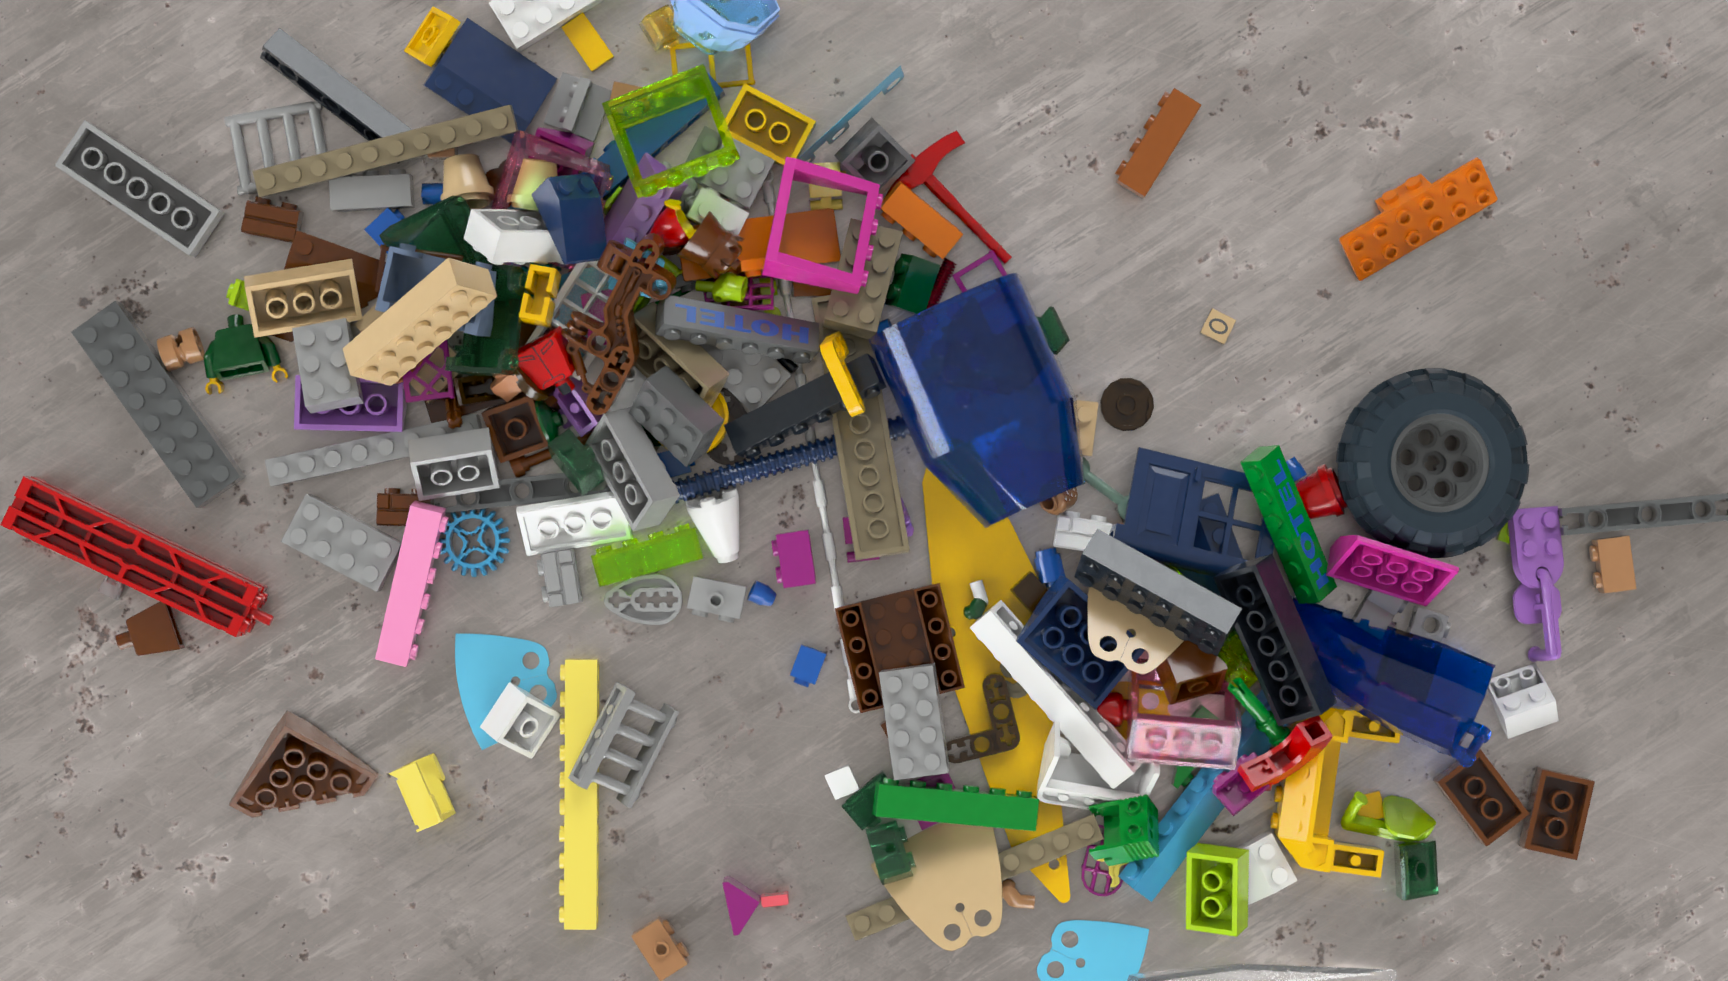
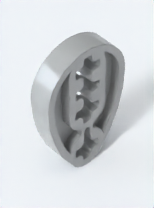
M650 574L631 578L616 585L604 597V604L607 609L619 617L646 625H662L670 622L678 615L683 601L682 592L678 584L672 578L663 574ZM614 592H618L619 597L630 598L631 601L619 603V607L616 608L614 603L609 602V597H613ZM641 592H646V597H653L654 592H659L660 597H666L668 592H672L673 596L678 598V602H674L673 607H668L667 602H661L659 607H655L653 602H648L646 607H641V603L636 602V597H640Z

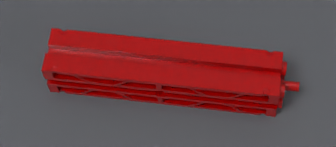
M23 476L14 495L16 497L12 505L8 507L0 524L19 535L219 630H223L234 637L243 636L247 632L251 633L257 620L268 626L273 621L274 616L258 609H262L267 601L269 594L265 592L268 586L255 582L247 576L62 488L47 483L36 476Z

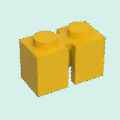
M530 264L525 288L530 294L534 295V299L527 293L523 294L519 318L524 323L551 328L555 303L551 298L557 299L562 276L556 268Z

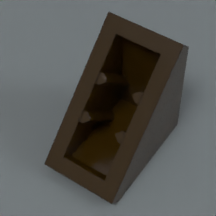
M494 373L455 378L454 384L459 406L502 399L500 396L495 395L490 388V384L495 379L493 377Z

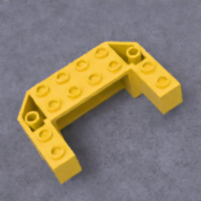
M1332 706L1322 715H1319L1333 735L1332 739L1316 757L1301 769L1282 780L1280 786L1275 787L1274 802H1278L1277 812H1272L1270 828L1274 829L1275 836L1294 861L1302 868L1329 873L1330 871L1381 878L1384 850L1378 847L1335 842L1328 836L1341 742L1348 743V738L1354 737L1399 744L1403 717L1396 714ZM1307 719L1296 721L1293 724H1291L1288 728L1292 732L1296 724L1303 722Z

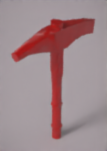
M956 130L936 141L917 157L911 154L915 159L914 163L893 183L886 196L898 181H901L910 190L924 184L972 231V234L974 233L1006 264L1012 256L981 226L982 224H979L965 210L954 195L933 175L938 163L948 153L965 144L958 131Z

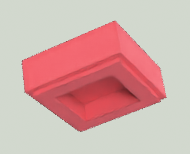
M788 891L761 894L762 907L788 905Z

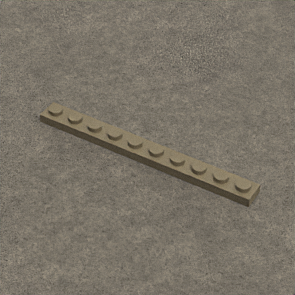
M507 105L252 172L259 197H266L519 131L512 105Z
M1089 815L998 853L1001 880L1004 881L1103 840L1104 837L1095 815ZM893 897L845 916L855 941L910 919Z

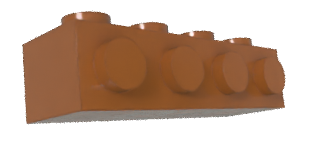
M1175 88L1171 93L1165 91L1157 104L1161 107L1157 116L1151 114L1143 127L1147 130L1146 134L1142 139L1137 137L1129 149L1133 153L1128 162L1123 160L1115 172L1119 176L1116 183L1142 199L1150 190L1201 107L1200 103Z

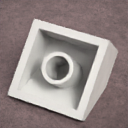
M509 682L480 728L497 742L532 759L561 714L526 690Z

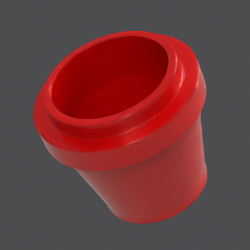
M1325 464L1318 466L1315 472L1295 484L1310 520L1331 515L1339 517L1345 514L1344 508L1348 507L1340 492L1339 480L1332 467L1327 468Z

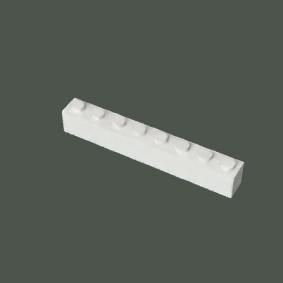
M1000 600L978 618L970 629L993 653L995 659L1000 661L1009 671L1012 678L1025 689L1030 698L1040 706L1052 722L1060 721V730L1064 733L1066 739L1072 742L1083 758L1114 789L1133 775L1144 760L1114 726L1098 713L1097 709L1089 705L1016 642L1024 625L1005 603Z

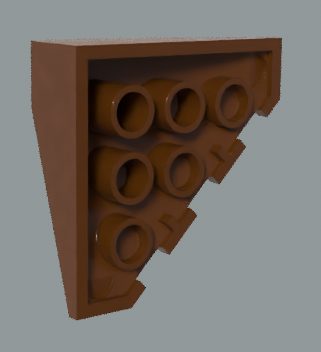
M296 231L284 270L352 259L361 309L369 306V301L378 298L379 293L375 292L379 259L301 231ZM293 331L272 335L289 342L294 341Z
M287 710L271 732L229 802V806L254 818L262 816L263 810L278 808L279 812L300 809L299 803L314 800L316 805L336 802L337 796L350 793L353 794V798L361 797L366 794L376 780L378 773L313 724Z

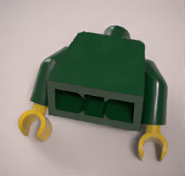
M239 314L227 317L228 328L215 332V339L210 342L203 357L206 377L210 381L205 386V390L209 395L212 394V384L218 386V393L221 394L224 391L223 380L269 372V367L273 368L272 379L276 383H278L275 372L283 371L286 379L289 375L287 369L280 366L282 361L272 340L268 336L254 338L252 324L244 325L243 316Z

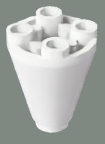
M732 487L727 490L721 488L720 492L714 490L712 494L707 493L702 497L696 495L695 499L687 498L688 501H685L687 511L712 555L717 558L718 563H727L739 558V495L737 488Z

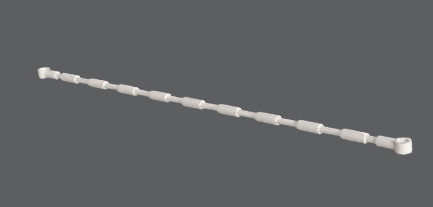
M770 170L771 179L765 181L762 188L765 204L768 205L769 216H772L775 212L774 202L776 200L772 183L774 173ZM778 278L780 293L784 299L786 316L794 318L790 300L789 280ZM796 363L799 368L796 370L795 381L796 387L799 388L807 384L805 374H803L802 364ZM812 425L808 426L809 429L804 432L806 444L807 441L813 443L816 439L815 428ZM817 461V464L812 463L815 480L813 481L816 504L820 509L824 533L822 534L826 560L829 562L833 585L831 591L835 609L845 606L842 586L839 585L835 563L837 557L833 534L829 528L826 510L828 504L823 479L821 480ZM840 639L844 666L847 667L848 673L847 685L850 697L848 707L853 713H860L859 709L854 710L851 707V703L857 699L843 641Z

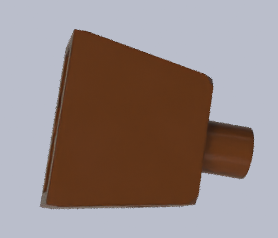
M158 602L126 620L128 631L115 636L120 650L134 646L137 656L185 648L172 607L162 602Z

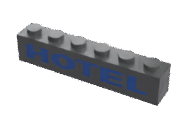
M672 295L660 300L656 308L655 335L663 336L668 340L680 339L690 341L695 345H713L722 350L735 349L745 354L757 353L767 355L772 359L784 358L793 360L799 364L810 363L819 352V323Z

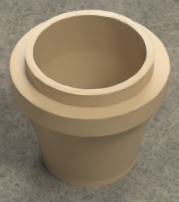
M460 154L443 161V193L440 196L442 207L454 213L471 212V209H483L490 205V202L495 198L494 188L488 183L478 155Z

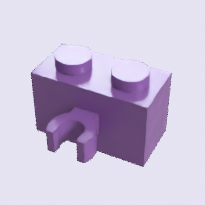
M571 377L570 379L576 386L575 389L562 396L558 388H556L553 396L558 400L557 403L561 407L559 412L567 417V423L562 427L567 429L574 426L580 437H583L593 432L603 414L596 415L589 411L586 404L588 394L582 391V380L580 379L579 381Z

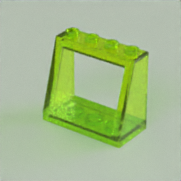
M704 64L602 103L638 198L653 196L660 189L668 186H679L686 179L702 177L712 169L728 167L735 160L740 159ZM706 98L724 148L643 179L625 129Z

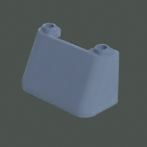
M400 242L399 247L390 246L375 310L387 311L446 259L416 252V246ZM476 261L475 266L489 269L495 288L497 272L491 270L492 265ZM495 299L458 330L476 336L490 337L493 327Z

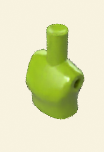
M726 272L721 274L715 282L697 280L695 289L696 291L712 293V297L716 302H743L747 292L748 279L746 276H737L732 272Z

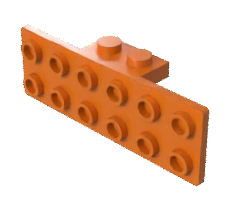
M1476 157L1432 184L1420 173L1407 179L1404 184L1385 192L1380 198L1375 200L1377 208L1382 213L1339 238V241L1357 279L1362 281L1495 203L1498 198L1481 160Z
M827 208L786 214L778 252L818 264L840 261L841 254L834 209ZM774 215L746 219L738 234L744 240L737 241L742 247V252L737 258L741 263L735 270L730 268L727 272H732L736 275L745 274L747 278L761 276ZM694 225L692 227L694 228V230H697L700 225ZM680 257L681 269L683 270L682 276L685 282L713 278L698 263Z

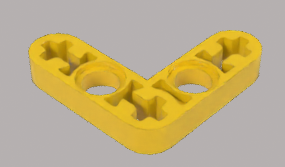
M840 331L826 336L820 344V350L850 416L854 417L865 412V406L844 361L849 353L846 341Z

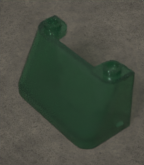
M490 264L492 265L491 270L497 272L495 287L497 297L494 301L491 336H476L464 333L462 345H455V351H458V353L454 357H446V371L469 376H509L518 368V348L521 329L519 312L527 275L521 267Z

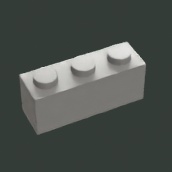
M405 169L389 170L390 175H379V171H363V176L352 177L351 174L329 180L330 210L333 212L385 210L386 208H415L413 176L406 174Z

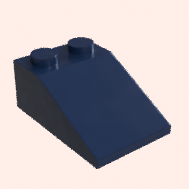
M590 173L548 177L531 195L564 265L599 261L607 241L601 196Z

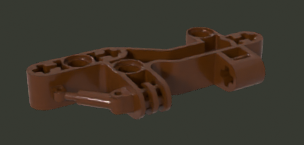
M649 233L645 235L634 250L618 241H608L597 262V267L618 281L603 309L605 322H600L582 312L572 311L570 315L572 320H568L566 324L568 328H564L561 332L562 336L569 340L566 351L570 354L577 376L581 377L583 383L582 391L589 394L586 404L589 411L593 414L602 415L610 409L639 357L640 348L633 309L641 293L643 292L656 300H663L676 287L677 282L674 274L657 264L665 248L664 240L658 234ZM647 245H653L652 253L647 258L643 257L648 249ZM656 280L665 281L668 289H659L656 285ZM589 330H591L592 334L588 338L585 337ZM596 336L604 337L607 341V346L599 345L596 341ZM580 347L604 361V367L594 385L587 381L585 375L587 370L579 350ZM623 350H626L628 352L627 359L623 363H619L624 353ZM608 372L615 373L619 378V382L611 381L608 377ZM605 390L608 393L605 395L602 404L599 402V396Z

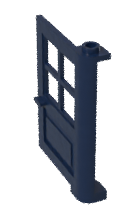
M1138 447L1124 524L1116 523L1113 525L1109 533L1110 536L1163 565L1213 577L1230 566L1249 561L1227 555L1232 525L1259 532L1255 559L1273 554L1274 543L1263 516L1261 525L1233 519L1238 489L1252 492L1245 473ZM1205 481L1232 487L1227 517L1200 511ZM1199 517L1226 523L1221 554L1193 547Z

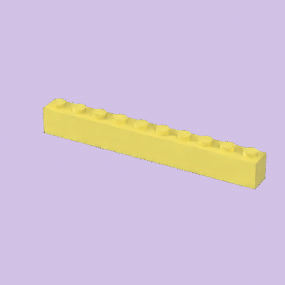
M567 658L565 659V664L560 665V680L565 681V691L560 692V707H565V718H560V734H565V745H560V761H565V772H560V788H565V799H560V815H564V826H560L559 838L560 842H564V853H560L559 867L564 869V879H560L559 895L564 896V906L559 908V922L564 923V930H596L598 928L599 784L592 782L586 790L576 785L568 777L599 717V659Z

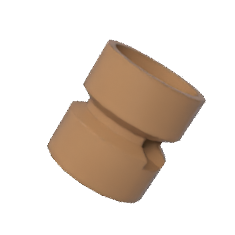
M194 327L179 331L177 337L170 334L157 339L158 350L168 372L184 367L185 362L194 364L204 360L205 351Z

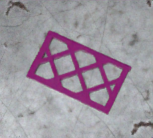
M445 340L438 346L444 352L445 364L441 369L429 360L437 348H435L431 354L423 359L419 367L417 366L413 372L409 370L403 375L406 403L455 397L448 340ZM425 363L438 372L429 385L416 376ZM441 375L447 378L449 392L439 393L432 388ZM413 379L425 387L421 395L411 396L409 384Z

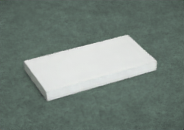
M612 491L517 507V516L527 556L633 539L631 526Z

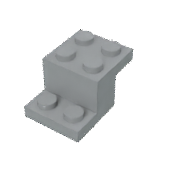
M704 126L680 174L690 176L696 183L704 187H710L718 191L722 197L730 198L750 209L775 160L728 135L725 137Z

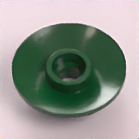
M543 399L540 401L535 400V410L542 432L550 446L557 448L560 442L559 427L564 425L559 410L553 412L552 408Z

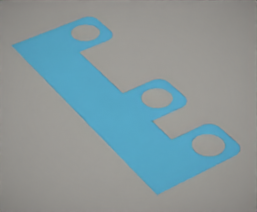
M901 65L798 159L803 161L811 159L809 161L811 163L816 157L814 152L826 141L828 144H832L849 128L848 121L881 91L885 95L904 78ZM900 78L892 88L887 90L892 82ZM842 128H845L844 131L838 137L832 140V138L838 131H840Z

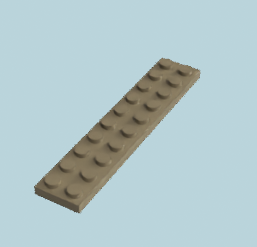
M830 295L811 298L814 320L819 323V350L820 344L826 336L838 332L823 328ZM841 332L849 350L848 355L844 359L845 363L866 353L872 356L877 363L873 340ZM820 350L823 373L826 374L830 371ZM882 390L874 398L862 399L865 412L851 417L848 410H840L832 414L833 417L831 418L856 560L910 551Z

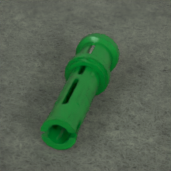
M1239 677L1232 680L1237 687L1229 683L1228 690L1256 720V728L1268 736L1269 743L1273 747L1279 745L1290 735V729L1287 726H1278L1272 711L1266 709L1242 678Z

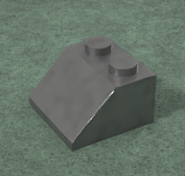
M872 117L834 155L855 177L880 184L879 194H883L915 161Z

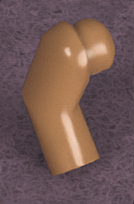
M1011 879L1002 881V897L1009 906L1034 909L1035 896L1020 894L1015 888L1016 883Z

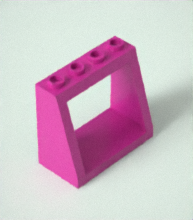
M786 157L762 275L858 294L860 287H866L869 271L864 270L865 261H871L874 245H869L870 235H876L878 220L874 219L875 209L880 210L883 194H879L880 184L803 160ZM792 180L867 196L852 274L778 252Z

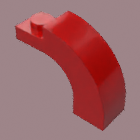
M1319 715L1296 724L1290 735L1279 745L1241 764L1237 771L1251 792L1268 784L1272 786L1289 777L1316 757L1327 746L1333 735Z

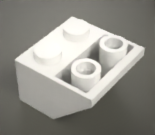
M1536 663L1485 680L1498 720L1508 739L1559 721L1556 700Z

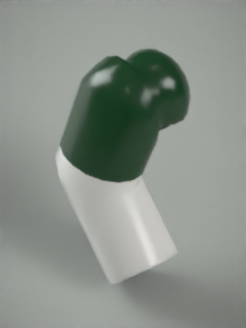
M982 580L969 583L974 598L970 605L965 606L963 610L964 616L969 620L980 618L989 602Z

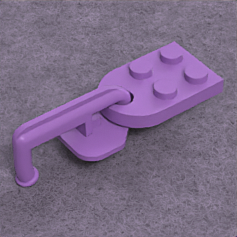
M1558 506L1517 509L1512 519L1508 520L1512 566L1516 577L1521 582L1513 593L1514 614L1516 619L1522 624L1543 623L1545 649H1540L1538 646L1530 648L1528 651L1529 660L1532 662L1557 660L1561 657L1558 619L1562 612L1560 592L1554 584L1559 580L1564 567Z

